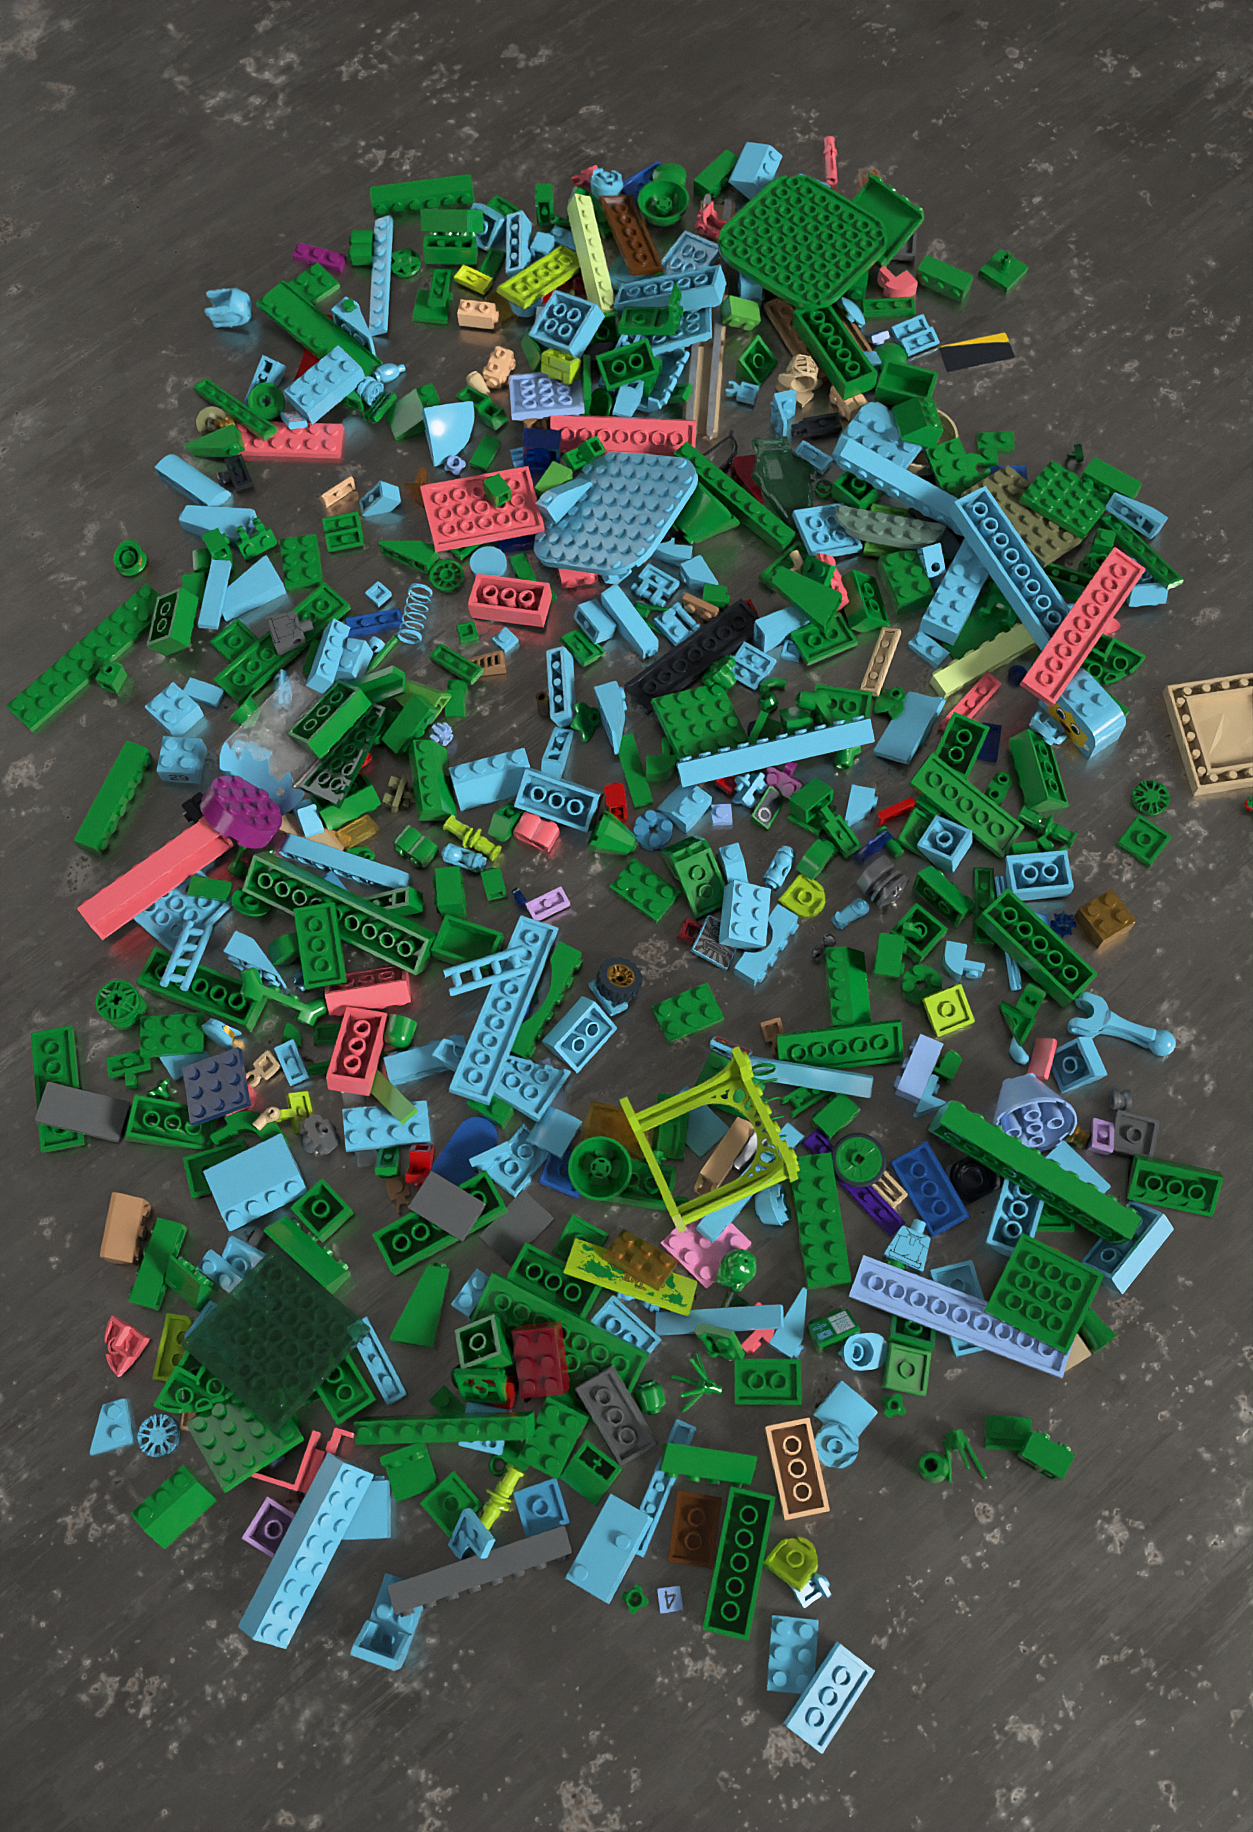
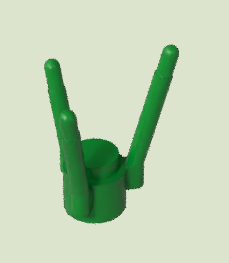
M640 602L633 604L642 619L648 617L650 610L661 612L669 610L668 607L647 605ZM645 621L650 629L667 638L660 629Z
M241 845L226 869L237 878H240L242 875L246 877L250 868L249 866L246 869L245 866L247 864L241 860L247 848ZM271 848L268 852L273 853L274 848Z
M962 1429L945 1433L946 1440L942 1442L945 1448V1458L949 1464L947 1481L949 1483L952 1482L950 1448L952 1452L959 1450L965 1468H970L964 1452L965 1447L983 1479H986L987 1475L972 1450L967 1436L963 1435Z

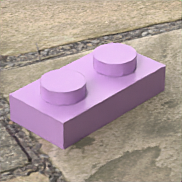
M559 887L525 905L532 919L540 921L569 907L570 902L562 887Z

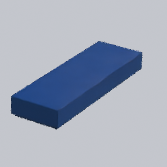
M400 608L345 618V624L350 627L348 638L399 628L400 624L403 623Z

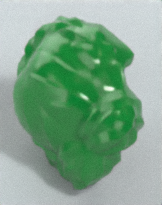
M742 1248L730 1250L721 1259V1264L718 1267L717 1283L723 1287H729L734 1292H740L756 1274V1258Z

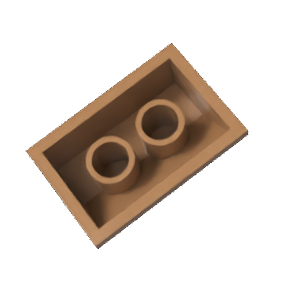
M112 1192L99 1257L112 1264L137 1266L138 1260L140 1261L142 1258V1239H145L147 1232L145 1226L146 1218H149L151 1211L149 1202L143 1198Z

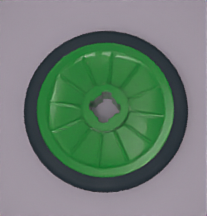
M853 1133L844 1136L835 1144L831 1153L834 1173L843 1183L852 1187L862 1188L873 1185L882 1177L886 1169L887 1159L883 1147L875 1138L867 1134ZM857 1156L863 1159L861 1164L854 1161Z

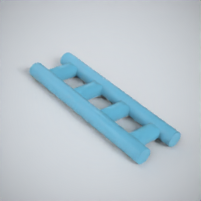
M190 920L185 922L160 981L161 986L167 987L171 981L181 983L180 989L188 991L213 930L212 925L206 924L204 930L193 928L194 923ZM188 936L201 937L198 945L186 943ZM183 950L194 952L191 960L180 958ZM175 967L188 968L185 976L173 974Z
M522 945L444 969L445 978L452 976L455 986L449 988L450 995H458L530 972L528 964L522 966L518 956L524 953ZM511 958L514 969L502 972L499 961ZM491 964L494 975L482 978L479 967ZM471 970L474 981L462 984L459 973Z

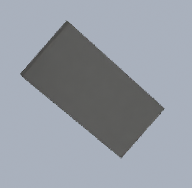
M47 1082L34 1122L118 1143L131 1102Z
M613 1365L575 1386L574 1389L619 1466L658 1446L659 1442Z

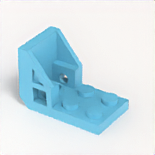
M385 1573L370 1619L366 1620L350 1655L391 1670H397L402 1667L423 1606L414 1608V1614L402 1618L400 1613L394 1614L387 1586L405 1579Z

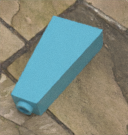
M186 505L184 511L179 515V522L183 530L200 536L209 530L218 528L221 534H226L230 542L227 545L238 548L236 542L240 541V538L235 528L242 525L247 535L250 536L255 527L252 520L257 518L253 509Z
M267 555L262 557L227 587L221 617L223 616L226 622L286 593L284 585Z
M614 584L602 592V607L615 621L616 629L643 660L648 656H653L658 650V639L620 587Z
M789 606L757 619L754 622L753 641L762 652L766 653L785 642V639L789 640L790 632L807 626L811 622L793 606Z

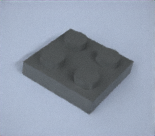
M1118 1109L1114 1119L1113 1153L1134 1158L1135 1154L1153 1157L1160 1120Z

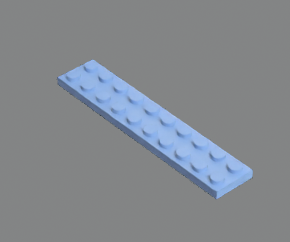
M865 1255L862 1257L849 1294V1298L1060 1379L1063 1377L1072 1345L1067 1355L1054 1350L984 1313L988 1304L987 1301Z

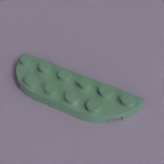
M836 505L835 520L838 526L841 525L846 529L845 533L867 542L905 549H921L926 547L927 544L937 543L943 537L946 529L944 524L841 505Z

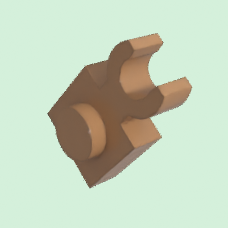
M780 1017L760 1023L765 1043L772 1042L771 1054L773 1056H776V1034L785 1033Z
M405 1174L384 1181L390 1201H397L395 1210L399 1215H401L400 1208L402 1205H407V1208L410 1205L406 1197L412 1196L409 1185L406 1183Z

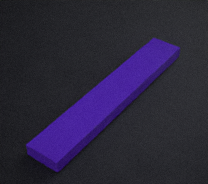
M817 1129L801 1143L811 1155L832 1153L834 1148ZM835 1174L837 1183L889 1238L906 1223L871 1185L862 1188L852 1187L843 1183Z

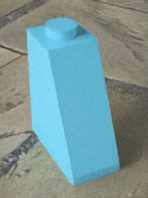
M373 1476L342 1540L391 1538L390 1481L385 1480V1476Z

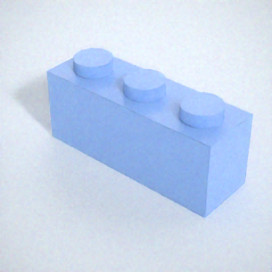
M922 1034L919 1035L918 1040L913 1039L909 1048L913 1052L910 1058L905 1057L901 1067L905 1069L902 1076H897L893 1085L897 1088L895 1095L916 1104L919 1103L943 1043Z

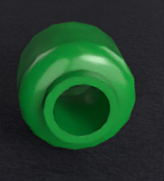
M653 1379L637 1384L638 1388L635 1389L634 1396L639 1410L647 1412L648 1415L659 1413L661 1411L660 1407L666 1402L661 1384Z

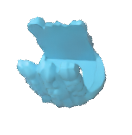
M236 287L206 292L207 297L211 298L210 302L214 304V308H205L204 312L212 320L214 327H233L243 325L249 321L252 301L246 292Z

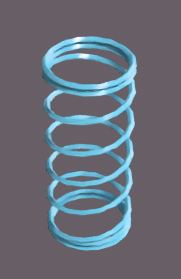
M415 583L409 586V596L406 598L407 605L404 607L405 614L401 617L403 623L400 624V631L397 634L401 641L409 644L421 642L422 635L415 630H422L424 626L416 621L404 622L403 617L407 615L413 620L425 621L426 617L418 612L428 611V608L422 604L430 603L429 597L432 596V590L428 586ZM422 587L428 590L430 594H416L411 589ZM412 596L423 599L427 598L429 601L421 602L414 599ZM409 597H411L414 601H417L419 603L408 604L407 600ZM410 605H420L425 607L427 610L420 611L411 607ZM407 606H409L411 609L418 612L406 613L405 609ZM408 614H419L423 616L424 619H416L409 616ZM406 623H417L420 624L422 628H414ZM405 624L415 630L401 629V626ZM400 633H403V634H405L406 636H408V637H410V638L419 639V640H417V641L407 640V639L401 637V636H400ZM406 633L414 634V635H416L417 637L410 636V635H408V634H406Z

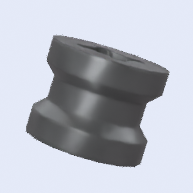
M1112 1089L1110 1092L1111 1110H1117L1118 1108L1130 1110L1132 1104L1131 1091Z

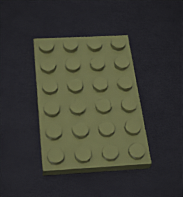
M1009 465L962 493L960 498L986 486L1042 568L1085 541L1090 535L1088 532L1085 538L1081 540L1020 502L1021 495L1031 484Z

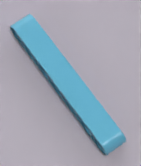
M293 834L286 835L279 850V853L286 858L327 872L332 870L336 875L384 891L407 887L412 879V876L404 871Z
M789 1123L778 1134L779 1136L786 1134L787 1137L780 1139L781 1141L786 1140L788 1146H792L794 1150L805 1137ZM766 1153L761 1154V1159L767 1163L776 1158ZM759 1164L756 1166V1172H758L761 1168L762 1170H765V1168H763ZM756 1193L705 1216L696 1227V1230L708 1241L714 1243Z

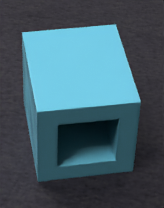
M537 232L530 247L532 260L538 261L555 249L554 236Z

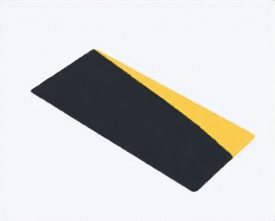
M1006 333L939 347L947 372L1015 358Z

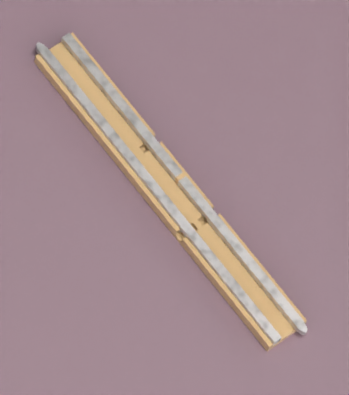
M706 194L704 201H701L700 210H705L704 205L711 203L710 194ZM725 199L724 205L713 204V209L719 214L718 218L724 221L730 220L734 215L735 202ZM698 232V236L715 243V240ZM720 256L713 266H721L726 281L721 301L723 302L728 297L730 265ZM719 305L711 307L712 338L688 346L690 355L687 359L685 383H690L694 388L689 399L683 402L682 419L697 420L696 438H707L708 440L717 439L726 328V324H722Z

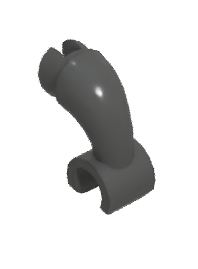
M826 933L822 937V941L813 948L811 955L815 960L823 958V953L827 946L833 947L836 944L835 937L831 933Z

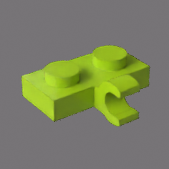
M308 1091L288 1093L286 1095L288 1109H281L280 1117L275 1121V1123L291 1120L294 1135H301L299 1131L301 1122L313 1114Z

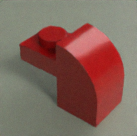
M412 1144L409 1151V1169L406 1173V1183H412L415 1186L423 1185L432 1171L434 1145Z

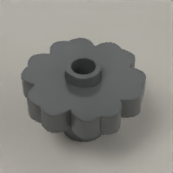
M311 1114L301 1122L299 1129L303 1135L301 1146L306 1152L313 1153L318 1151L320 1154H329L339 1145L340 1136L335 1132L336 1127L330 1120H323L320 1115Z

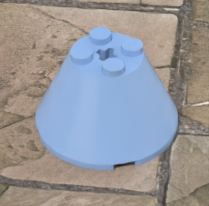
M1028 1073L1013 1079H1005L1002 1082L1003 1087L1000 1091L993 1124L1000 1126L1004 1133L1009 1136L1018 1137L1022 1140V1144L1027 1147H1033L1041 1153L1062 1144L1061 1139L1068 1133L1069 1135L1073 1133L1077 1125V1116L1073 1107L1036 1078L1035 1074Z

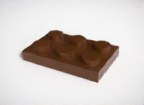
M677 1491L668 1562L713 1569L722 1497Z

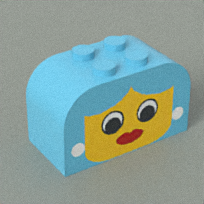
M1082 668L1077 670L1052 707L1041 700L1038 702L1049 716L1053 717L1063 726L1065 734L1088 759L1116 741L1126 725L1125 716L1118 704Z

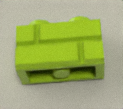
M553 348L542 353L541 372L548 375V378L559 379L566 385H570L580 379L581 359Z

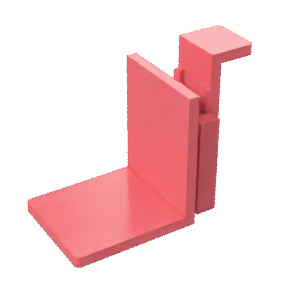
M335 1428L331 1440L327 1442L325 1451H321L325 1435L312 1431L295 1484L257 1472L251 1477L307 1494L327 1453L335 1455L341 1435L355 1439V1434Z

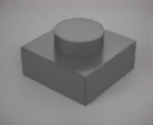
M257 1227L256 1231L253 1230L248 1236L247 1244L260 1250L269 1236L263 1229Z

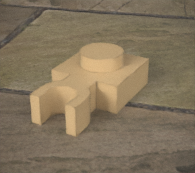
M267 1050L253 1063L255 1069L246 1073V1079L249 1080L254 1076V1080L250 1085L255 1087L260 1083L262 1077L268 1080L282 1067L281 1063L271 1051Z

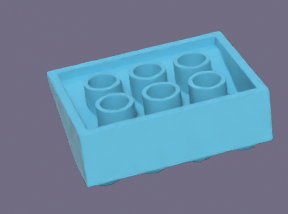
M282 1133L203 1171L229 1231L239 1228L303 1196L309 1191Z

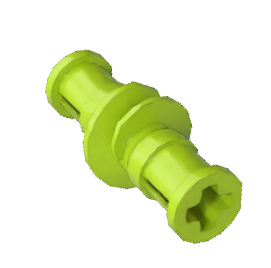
M451 815L443 826L444 830L450 831L456 837L463 840L462 847H474L479 852L488 856L491 861H494L501 851L502 847L500 845L496 846L488 841L486 837L480 835L481 828L474 831L473 827L470 828L456 820L454 815Z
M509 1463L505 1466L507 1469L502 1478L497 1482L495 1490H486L491 1497L485 1503L478 1517L489 1532H491L490 1528L495 1519L500 1515L501 1510L508 1511L510 1509L506 1502H512L509 1496L512 1494L513 1488L520 1476L523 1477L524 1475L520 1469Z

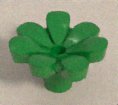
M168 1077L163 1081L162 1079L158 1081L157 1087L148 1091L146 1096L159 1095L163 1100H166L170 1096L165 1090L166 1085L170 1082Z

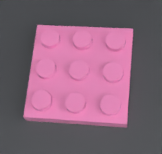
M702 1217L685 1225L687 1230L681 1233L675 1228L660 1245L671 1256L678 1259L679 1263L707 1290L717 1279L718 1267L721 1264L722 1257L732 1249L742 1248L746 1250L752 1242L730 1223L716 1241L711 1243L696 1230V1227L704 1218Z

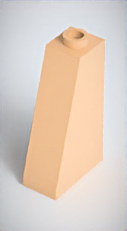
M737 1117L699 1173L693 1192L702 1196L722 1186L732 1169L733 1162L755 1131L749 1121Z

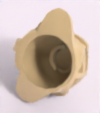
M795 355L789 362L785 374L782 373L778 376V380L782 385L790 390L795 389L796 393L815 390L822 385V380L817 379L819 368L811 356Z

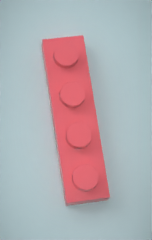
M986 672L938 727L944 731L953 712L971 719L1001 687L1002 683L989 672Z

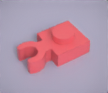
M597 165L582 170L581 175H574L572 183H576V186L580 188L587 184L588 188H590V177L593 175V171L598 168Z

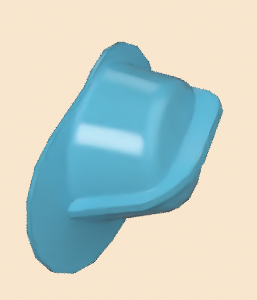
M877 1333L855 1334L843 1342L838 1355L842 1357L844 1363L852 1370L876 1369L885 1363L888 1345L885 1339Z

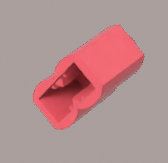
M524 812L513 830L515 838L546 853L550 852L560 834L556 823L550 820H541L539 815L531 812Z

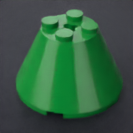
M698 481L694 492L672 526L678 532L680 529L685 532L683 537L691 544L694 542L697 544L733 529L741 523Z

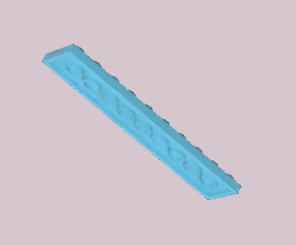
M520 915L506 950L522 945L524 953L518 956L522 966L528 964L530 972L492 984L449 1087L450 1093L486 1105L490 1104L557 936L558 927ZM511 958L501 961L500 967L502 972L514 969Z

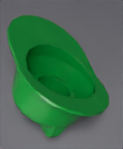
M596 388L591 394L589 413L592 416L616 417V415H613L616 398L604 389Z
M256 687L244 704L230 716L227 722L232 720L247 729L257 721L260 710L251 697Z

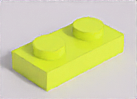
M463 265L454 276L455 282L483 295L486 294L493 284V278L466 265Z

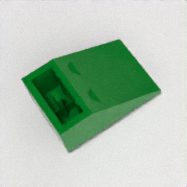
M171 1254L164 1282L192 1308L201 1313L209 1300L212 1301L218 1294L214 1289L216 1284L200 1273L201 1271L194 1264L182 1256L176 1258Z

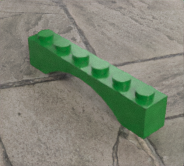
M562 942L558 943L550 958L552 981L546 1000L531 1018L521 1024L509 1055L526 1060L532 1057L536 1048L534 1047L536 1041L542 1039L546 1023H550L554 1017L555 1012L553 1010L556 1005H560L563 1001L564 990L566 987L569 988L571 986L575 970L579 971L583 964L581 951Z

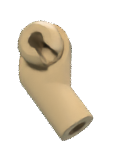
M795 550L790 553V557L794 562V567L790 570L801 574L804 561L799 552Z
M276 1107L267 1108L252 1124L260 1131L267 1123L279 1119L280 1110Z

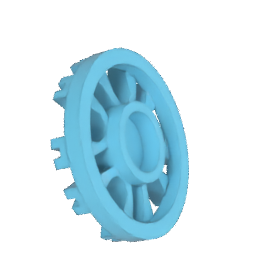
M156 1414L150 1416L139 1427L137 1439L140 1449L149 1456H166L178 1445L180 1439L179 1426L168 1415ZM157 1418H160V1426H157ZM165 1419H168L171 1423L164 1428L163 1423ZM151 1421L154 1424V1427L152 1429H150L147 1426V1424ZM175 1427V1431L168 1433L167 1430ZM144 1429L150 1431L149 1435L143 1434ZM170 1435L176 1436L174 1443L168 1442ZM148 1437V1443L143 1444L142 1438ZM151 1443H153V1446L148 1451L147 1448L150 1446ZM164 1443H166L169 1447L168 1450H166L163 1446ZM157 1445L160 1446L161 1453H155Z

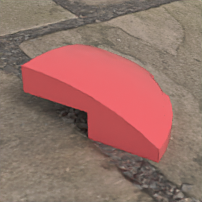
M112 1315L108 1322L104 1342L108 1343L110 1354L105 1356L114 1374L121 1376L136 1361L150 1338L129 1323Z

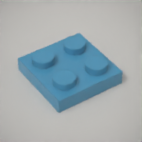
M554 1478L513 1492L526 1538L570 1523L557 1479Z

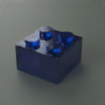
M524 428L523 467L528 466L529 469L547 470L553 461L560 464L561 430Z

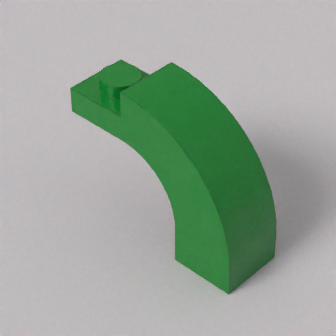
M253 1111L236 1112L224 1117L228 1125L218 1127L210 1135V1138L217 1147L244 1133L256 1134L260 1136L262 1141L282 1133L286 1143L289 1142L282 1129L274 1121L267 1123L259 1131L252 1123L261 1113Z

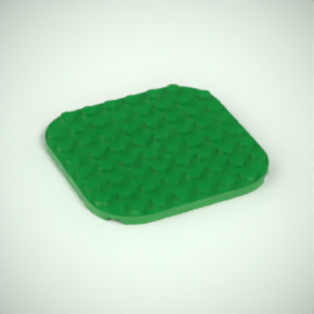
M797 174V177L787 178V175L774 179L732 217L720 231L718 250L722 259L728 265L799 309H820L835 303L881 258L886 250L888 237L886 227L878 217L816 179Z

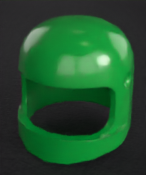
M388 1014L383 1034L384 1041L394 1048H407L413 1040L417 1022L404 1016Z

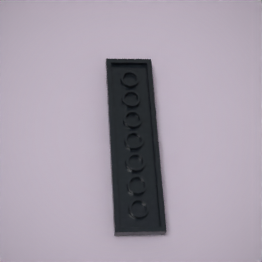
M742 598L624 684V689L649 715L654 711L651 704L653 698L680 692L704 674L714 662L731 654L744 641L747 642L754 634V622L760 619V617Z

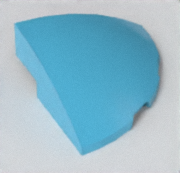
M472 401L424 408L421 411L434 467L446 463L449 457L458 454L467 444L474 424Z

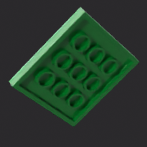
M1051 460L1021 495L1019 501L1083 540L1106 511V505L1111 497L1106 492L1098 491L1099 489L1091 483L1083 482V479L1075 473L1068 471L1059 463Z
M717 683L711 686H702L653 698L651 701L652 707L678 762H680V758L691 756L692 759L697 758L703 752L719 753L718 749L730 747V750L736 749L738 744L748 741V737L725 689Z
M1022 1233L984 1313L1067 1355L1104 1274Z
M264 1372L238 1388L227 1400L214 1405L211 1409L203 1411L185 1423L225 1493L305 1440Z

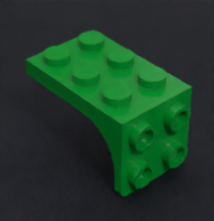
M678 284L673 285L667 306H625L618 326L619 334L645 336L675 335L677 328L680 327V317H683V306L680 305L682 291L679 290Z

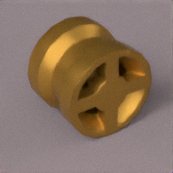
M226 416L222 420L215 419V430H219L232 423L234 424L232 418Z
M1077 1123L1075 1130L1071 1135L1068 1134L1065 1141L1068 1143L1072 1142L1076 1144V1148L1081 1149L1091 1132L1083 1130Z

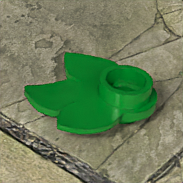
M900 687L883 688L880 691L879 697L872 696L876 700L872 707L873 714L888 711L890 718L894 720L904 710L903 702L906 699V693Z
M578 702L573 705L577 715L573 718L570 727L581 731V741H587L594 735L595 726L600 722V712L595 707H589L584 702Z
M509 1440L504 1443L501 1455L490 1453L491 1458L488 1462V1469L492 1475L502 1477L507 1469L505 1467L507 1463L517 1467L522 1472L527 1470L529 1464L517 1459L524 1446L523 1440ZM498 1461H502L504 1464L501 1470L496 1469Z

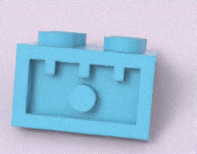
M795 389L775 393L773 402H771L772 413H770V420L772 424H775V435L777 439H780L781 444H785L787 420L795 416L797 398Z
M467 1402L465 1413L513 1412L514 1406L507 1410L485 1403ZM505 1441L459 1442V1446L501 1455Z

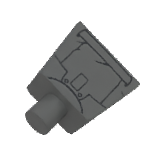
M296 612L265 617L279 656L305 644L306 639L303 632L314 629L310 618L299 621Z

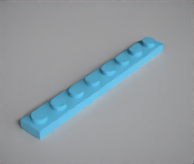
M390 215L375 220L369 332L371 336L385 333L388 328L393 219Z

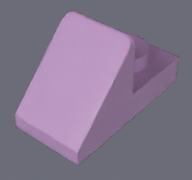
M1093 1118L1090 1139L1086 1150L1102 1155L1113 1153L1114 1123Z

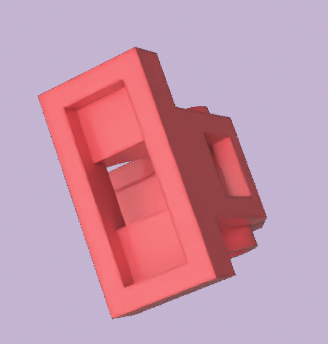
M712 201L710 204L706 203L704 205L705 210L701 209L696 216L698 220L694 226L699 233L715 240V243L718 244L720 231L728 221L718 218L719 214L713 209L714 202Z

